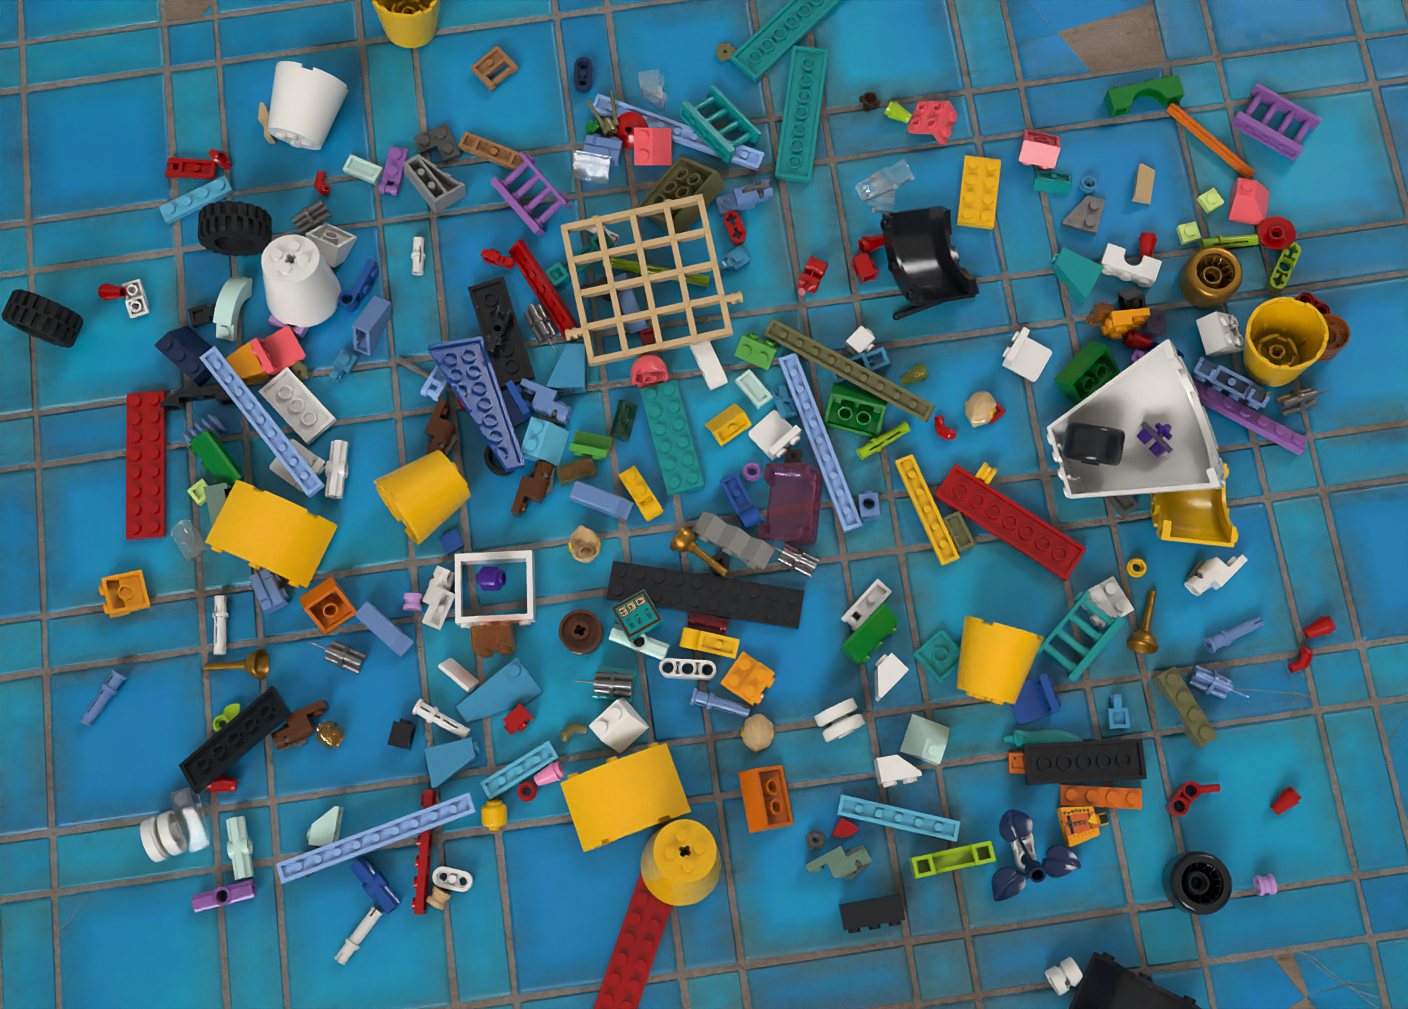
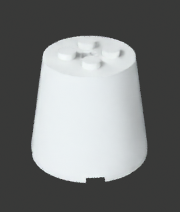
M280 61L275 67L267 131L277 139L287 142L293 147L319 150L322 148L348 93L347 85L320 69L313 67V70L302 68L303 64Z
M285 235L273 240L265 248L261 258L266 301L270 312L283 324L297 325L301 328L324 322L333 315L339 303L338 296L341 293V286L336 275L317 246L310 239L300 235Z

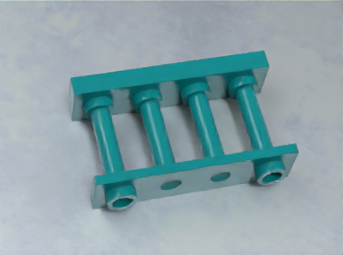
M714 85L710 86L707 99L697 105L692 106L687 100L681 104L678 115L726 164L732 161L735 148L749 140L754 146L758 144L761 132ZM711 104L719 110L707 118H704L699 113V111ZM723 116L731 122L720 130H716L711 125ZM737 128L743 135L729 143L723 136Z
M1088 590L1084 593L1080 591L1073 599L1076 603L1046 638H1043L1038 650L1039 654L1042 650H1045L1065 666L1069 672L1067 677L1074 682L1126 621L1118 615L1116 618L1110 617L1087 598L1090 594ZM1081 604L1106 623L1107 629L1103 633H1098L1074 613ZM1068 619L1093 638L1092 641L1095 643L1091 648H1085L1062 629ZM1055 635H1058L1080 653L1082 658L1078 663H1072L1049 644Z

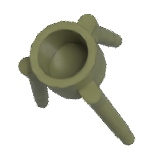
M612 90L610 91L613 120L610 117L601 119L591 101L587 99V103L598 120L605 137L616 134L618 131L616 127L620 125L617 120L615 98Z

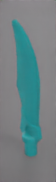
M1015 730L1012 734L1002 735L1003 743L1012 742L1016 746L1034 743L1082 741L1076 735L1062 730Z

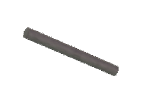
M400 356L395 360V363L425 379H428L431 374ZM448 384L445 390L456 395L450 384Z

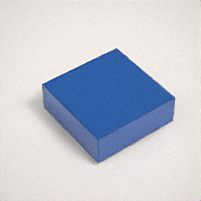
M456 529L439 537L448 556L465 547Z

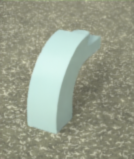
M234 275L224 284L214 311L213 322L216 323V338L233 342L237 339V322L240 308L244 301L252 295L251 278Z

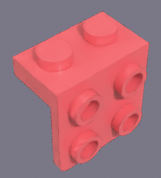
M919 101L907 131L911 134H933L939 144L946 145L948 138L951 136L958 113L950 101Z
M285 326L265 339L254 338L250 341L253 346L251 350L256 357H259L262 370L270 375L276 376L286 367L290 368L292 365H295L296 361H302L306 358L303 348L289 326Z

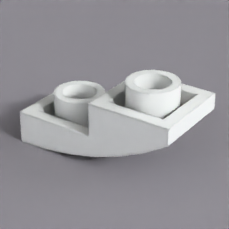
M141 279L121 284L127 290L125 303L130 318L133 319L150 313Z

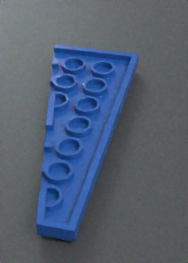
M478 336L428 345L430 355L504 470L508 472L525 468V462L488 352H486L487 349L483 337Z

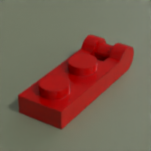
M168 158V169L165 170V177L170 179L215 180L218 164L214 160Z

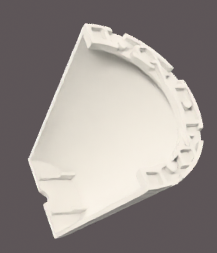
M1169 339L1163 341L1047 427V440L1054 449L1052 451L1053 459L1060 464V469H1057L1060 479L1064 481L1065 487H1063V491L1067 498L1078 499L1220 489L1226 484L1222 458H1219L1217 449L1219 447L1204 406H1201L1198 397L1199 393L1181 356L1178 357L1177 350ZM1146 422L1156 432L1158 431L1155 427L1157 423H1160L1162 426L1169 424L1172 427L1169 432L1172 438L1168 440L1166 437H1163L1162 439L1173 450L1170 453L1165 451L1162 455L1156 457L1149 450L1156 440L1152 438L1144 445L1136 437L1143 429L1141 424ZM1068 423H1083L1123 430L1125 432V443L1120 464L1118 466L1105 464L1097 466L1084 464L1079 460L1064 458L1062 447Z

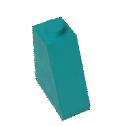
M1063 247L1060 253H1055L1051 261L1054 263L1051 270L1081 304H1084L1103 266Z

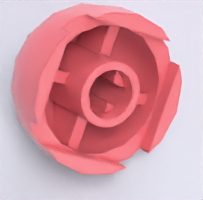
M644 354L633 362L630 369L632 385L638 384V388L641 389L657 385L662 381L665 383L669 378L665 362L660 357L651 354Z

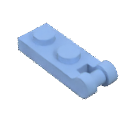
M437 364L423 385L420 394L425 397L430 396L432 400L438 402L449 383ZM434 386L437 387V389L432 390L431 387Z

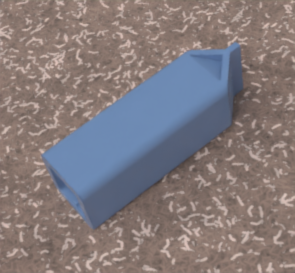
M626 273L614 277L615 282L628 279ZM632 288L617 291L622 315L641 312ZM645 320L626 324L630 334L648 328Z
M578 480L575 481L569 496L572 502L626 521L634 504L621 496Z
M366 601L355 613V616L400 657L414 644L400 628L371 602Z

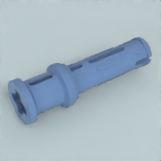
M1254 616L1229 630L1221 629L1218 631V634L1212 637H1204V645L1213 654L1216 652V649L1223 646L1228 647L1233 640L1258 628H1262L1263 622L1254 624L1261 620L1259 616Z
M112 668L111 675L105 683L101 684L99 694L95 697L80 721L92 726L112 695L114 696L118 693L117 689L128 677Z
M695 687L690 701V705L704 706L707 710L714 708L748 718L751 706L719 698L713 692L705 693L698 691Z

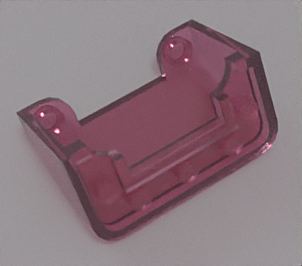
M808 462L766 463L763 478L771 486L767 521H762L757 528L758 538L766 541L814 545L817 540L822 492L821 471Z

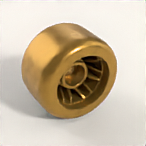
M1202 248L1195 252L1183 266L1179 275L1180 290L1183 296L1195 306L1201 308L1219 307L1226 303L1240 287L1243 278L1241 264L1233 253L1224 248Z

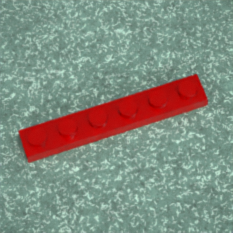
M517 240L508 252L560 333L566 339L565 329L579 328V325L525 242Z
M424 791V794L421 795V806H423V809L436 805L437 791ZM433 829L422 832L417 838V847H420V850L415 860V867L418 868V873L414 877L413 883L414 889H416V897L412 899V910H414V914L419 915L427 913L426 898L428 897Z

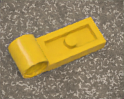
M635 465L618 475L647 522L664 513L661 505Z
M683 627L679 646L736 659L740 639Z

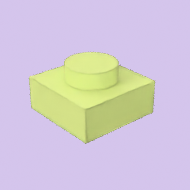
M1215 188L1202 194L1197 199L1207 214L1224 204V200Z
M1196 221L1178 225L1176 228L1181 245L1201 239Z
M203 479L187 490L199 506L207 502L203 487L209 485Z

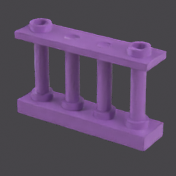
M1257 83L1250 93L1254 97L1253 101L1245 113L1238 112L1231 126L1295 161L1304 149L1300 142L1310 128L1314 131L1322 119L1317 117L1316 114L1308 112L1269 90L1266 86ZM1262 101L1271 107L1262 121L1259 122L1251 116ZM1278 110L1287 116L1278 130L1275 131L1267 125ZM1294 119L1303 125L1295 138L1291 140L1283 134Z
M520 152L519 155L524 161L504 180L500 181L494 177L490 183L536 235L542 237L546 233L542 229L543 223L562 205L569 210L572 206L568 203L570 199L563 192L560 194L534 165L536 162L529 153L525 155L523 152ZM530 166L535 174L516 192L511 193L508 190L510 188L509 185ZM541 179L546 187L528 205L522 206L519 202L521 201L520 198ZM553 192L558 200L539 218L534 219L531 216L532 210Z

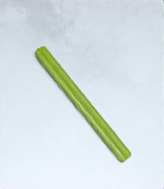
M610 258L612 268L642 274L639 262ZM647 264L649 275L673 270ZM694 274L685 276V280L689 284L708 287L710 277Z

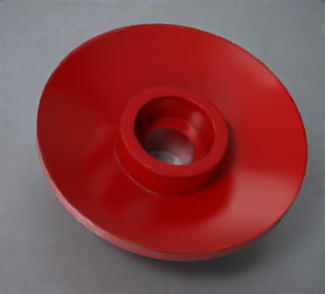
M626 112L617 118L620 125L616 127L618 131L614 134V137L623 141L624 148L634 149V128H648V124L640 114ZM628 127L632 128V132L630 134H628L626 131Z
M1275 216L1266 218L1260 223L1257 235L1259 241L1265 247L1272 250H1283L1294 242L1296 230L1289 220Z

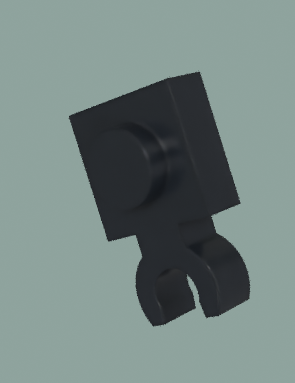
M216 303L212 304L210 308L204 304L188 309L191 324L194 328L212 323L211 318L214 317Z

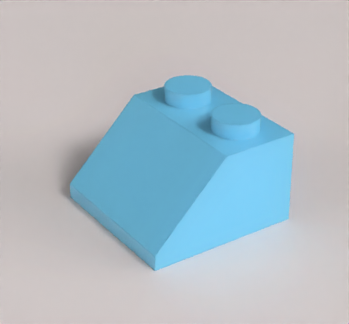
M531 417L521 447L523 458L535 462H546L559 468L570 432L549 421Z

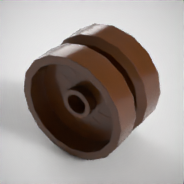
M583 609L571 611L560 622L558 630L560 640L566 649L573 654L580 656L590 655L601 646L604 638L603 626L597 616L590 611ZM584 630V635L580 636L579 632Z

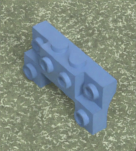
M1200 357L1192 372L1195 374V379L1203 383L1206 380L1209 381L1208 383L1212 384L1211 388L1220 393L1222 390L1228 392V397L1239 401V399L1248 401L1247 405L1256 410L1259 407L1263 409L1270 399V391L1203 357Z

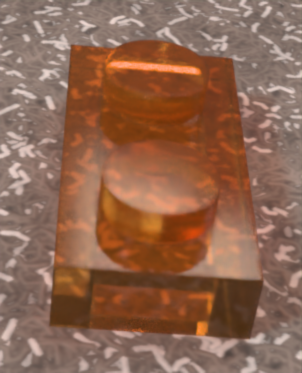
M1101 302L1094 305L1086 318L1087 325H1103L1111 311H1115L1114 304Z
M591 455L555 468L561 487L572 484L576 480L580 481L597 475Z

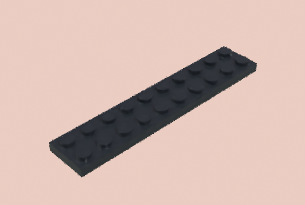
M613 561L606 599L622 602L645 589L652 603L657 608L701 613L798 630L804 590Z

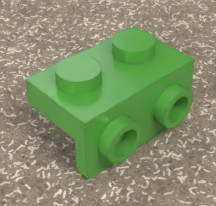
M749 332L742 335L734 356L769 370L780 347L776 346V343L772 340H762L758 334Z
M577 430L575 431L574 441L570 442L569 450L574 451V455L585 456V454H590L593 459L603 460V457L610 456L613 438Z

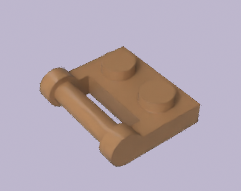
M498 46L494 47L470 67L471 71L491 92L511 73L519 70L517 65ZM505 64L508 66L505 70H503L500 74H498L494 79H492V80L489 79L490 76H492L496 71H498V70H499L501 67H503Z

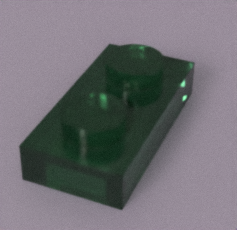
M624 399L619 400L610 433L611 436L624 442L629 441L637 405Z

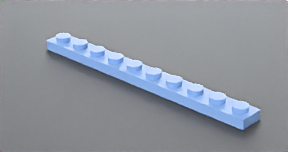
M597 94L593 103L599 115L606 118L610 117L613 120L611 99ZM615 100L617 118L626 112L638 113L646 120L648 128H672V141L720 158L688 125ZM744 145L735 148L732 163L759 171L765 157L764 152Z
M214 346L199 357L305 494L311 498L325 486L221 352Z
M796 353L778 358L843 532L862 527V522Z
M471 793L463 794L279 862L276 866L281 884L476 813Z

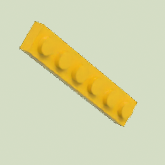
M913 454L896 460L894 462L940 565L944 566L960 559Z

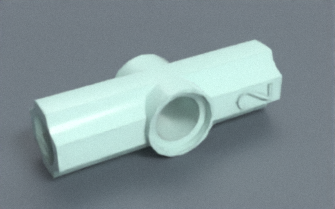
M615 624L612 628L609 640L659 660L665 659L670 647L669 644L648 637L645 634L629 642L620 625ZM637 638L645 640L644 645L641 647H636L634 641Z
M245 816L229 818L226 820L229 837L227 852L230 859H232L235 880L253 877L254 872L251 859L253 845L250 837H248Z

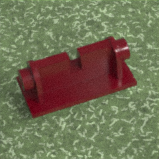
M691 612L687 628L725 636L729 619Z

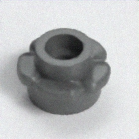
M811 830L810 833H807L805 841L810 849L819 850L824 846L825 836L819 830Z

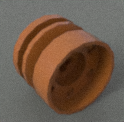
M1322 314L1328 326L1329 338L1323 354L1317 360L1318 362L1329 361L1334 358L1349 342L1351 335L1349 325L1338 315Z

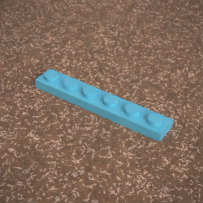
M842 794L837 810V815L957 842L960 821Z

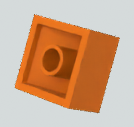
M332 576L299 598L303 609L325 635L357 612L343 589Z

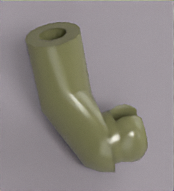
M579 723L568 724L560 731L561 741H570L571 736L575 733L587 735L588 725Z

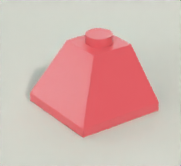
M1238 177L1231 187L1227 220L1259 226L1267 216L1269 191L1257 180Z

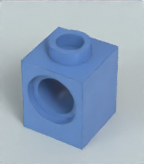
M868 490L858 494L857 504L860 520L879 519L878 493ZM870 501L873 504V508L867 509L863 503Z

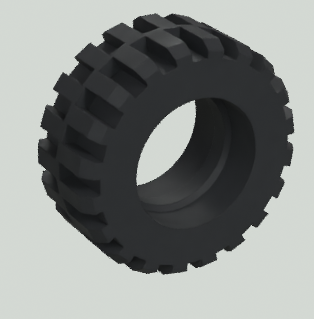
M228 200L226 202L217 201L216 203H209L198 214V240L207 250L227 256L245 257L258 255V253L262 254L265 248L272 242V218L265 209L263 210L262 207L254 206L251 203Z
M22 289L12 291L1 314L2 319L9 325L33 337L65 348H70L74 345L83 325V318L76 312L46 297Z

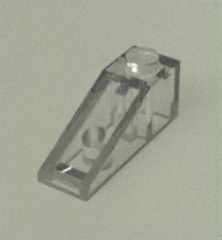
M191 787L170 793L175 816L190 852L211 846L199 794L193 792Z

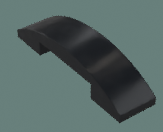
M201 387L177 392L161 401L160 407L168 412L185 410V402L216 399L222 406L235 403L223 389Z

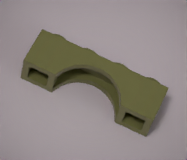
M1175 667L1152 678L1160 694L1173 705L1183 723V732L1194 749L1202 747L1218 738Z

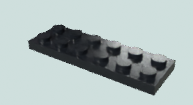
M504 277L468 287L486 349L489 342L485 341V338L490 328L496 305L501 306V312L497 319L503 321L506 311L508 309L513 310L501 346L496 345L494 354L488 352L500 390L507 388L505 383L510 380L513 381L514 385L520 384L522 378L529 381L534 380L535 376Z
M271 686L179 764L193 792L201 793L293 714L275 687Z
M1142 738L1022 744L1026 785L1147 779Z

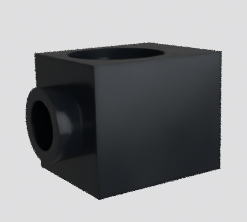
M1133 286L1117 292L1119 309L1146 308L1145 294L1137 287Z
M400 719V722L393 721L387 745L411 750L417 727L411 725L412 721Z

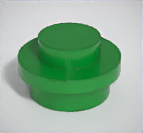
M597 119L595 121L590 120L587 123L585 133L592 135L600 130L601 127Z

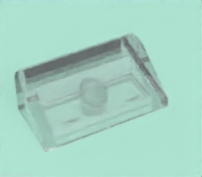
M190 519L179 520L169 531L188 562H191L208 550L207 545Z

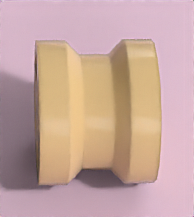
M434 885L432 888L433 892L431 896L426 898V901L432 906L443 910L445 902L451 898V894Z

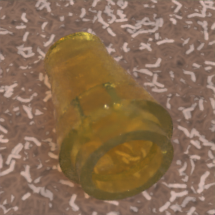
M917 363L900 376V379L905 387L909 384L926 380L925 378L929 377V374L923 363L919 365Z

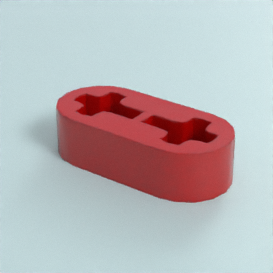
M735 211L726 212L723 217V223L729 239L734 245H742L746 241V231L740 216ZM729 217H732V219H734V226L732 225L731 221H729ZM736 230L741 235V239L735 237Z

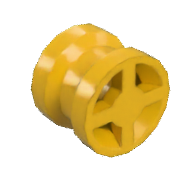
M984 462L975 477L989 484L998 469L991 468L987 462Z

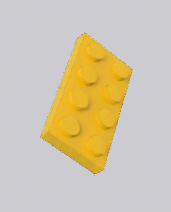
M965 155L956 225L993 230L1001 167L1000 159Z

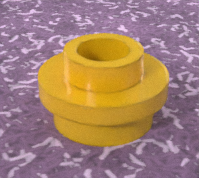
M1133 558L1127 563L1126 569L1130 576L1138 578L1145 574L1147 567L1142 559ZM1133 565H1137L1139 571H1135Z

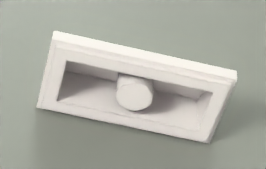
M452 658L438 665L439 669L469 693L479 684V680Z

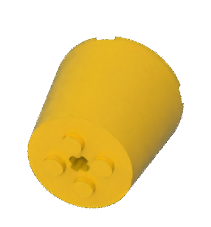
M371 0L387 37L394 44L404 48H417L427 44L435 36L441 0Z
M1279 297L1262 303L1253 311L1246 325L1243 364L1247 374L1254 381L1270 387L1283 386L1293 381L1316 362L1326 348L1329 331L1324 317L1313 305L1308 302L1303 303L1294 300L1292 297Z
M440 450L429 453L373 481L377 485L375 487L394 518L397 522L402 521L407 527L404 529L405 532L417 545L427 539L471 497L468 484L459 474L458 467L453 461L450 462Z
M965 615L956 688L965 690L966 695L1003 705L1004 702L1015 704L1044 637L995 622L993 624L983 622V619Z
M688 819L673 821L658 830L647 841L641 855L640 866L643 881L648 890L657 899L670 905H690L706 898L715 888L721 873L720 852L710 831L699 822ZM687 850L688 855L682 857L680 855L681 851Z

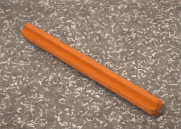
M1175 103L1169 105L1166 111L1243 177L1249 179L1255 171L1179 106Z

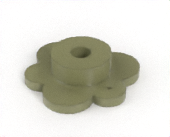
M720 43L715 54L720 61L724 62L730 60V56L736 49L731 47L730 43Z
M296 361L295 365H292V373L301 382H304V380L309 378L307 366L303 365L301 361Z

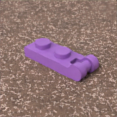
M390 146L382 182L379 185L380 194L391 193L393 196L399 195L404 175L403 162L408 159V149Z

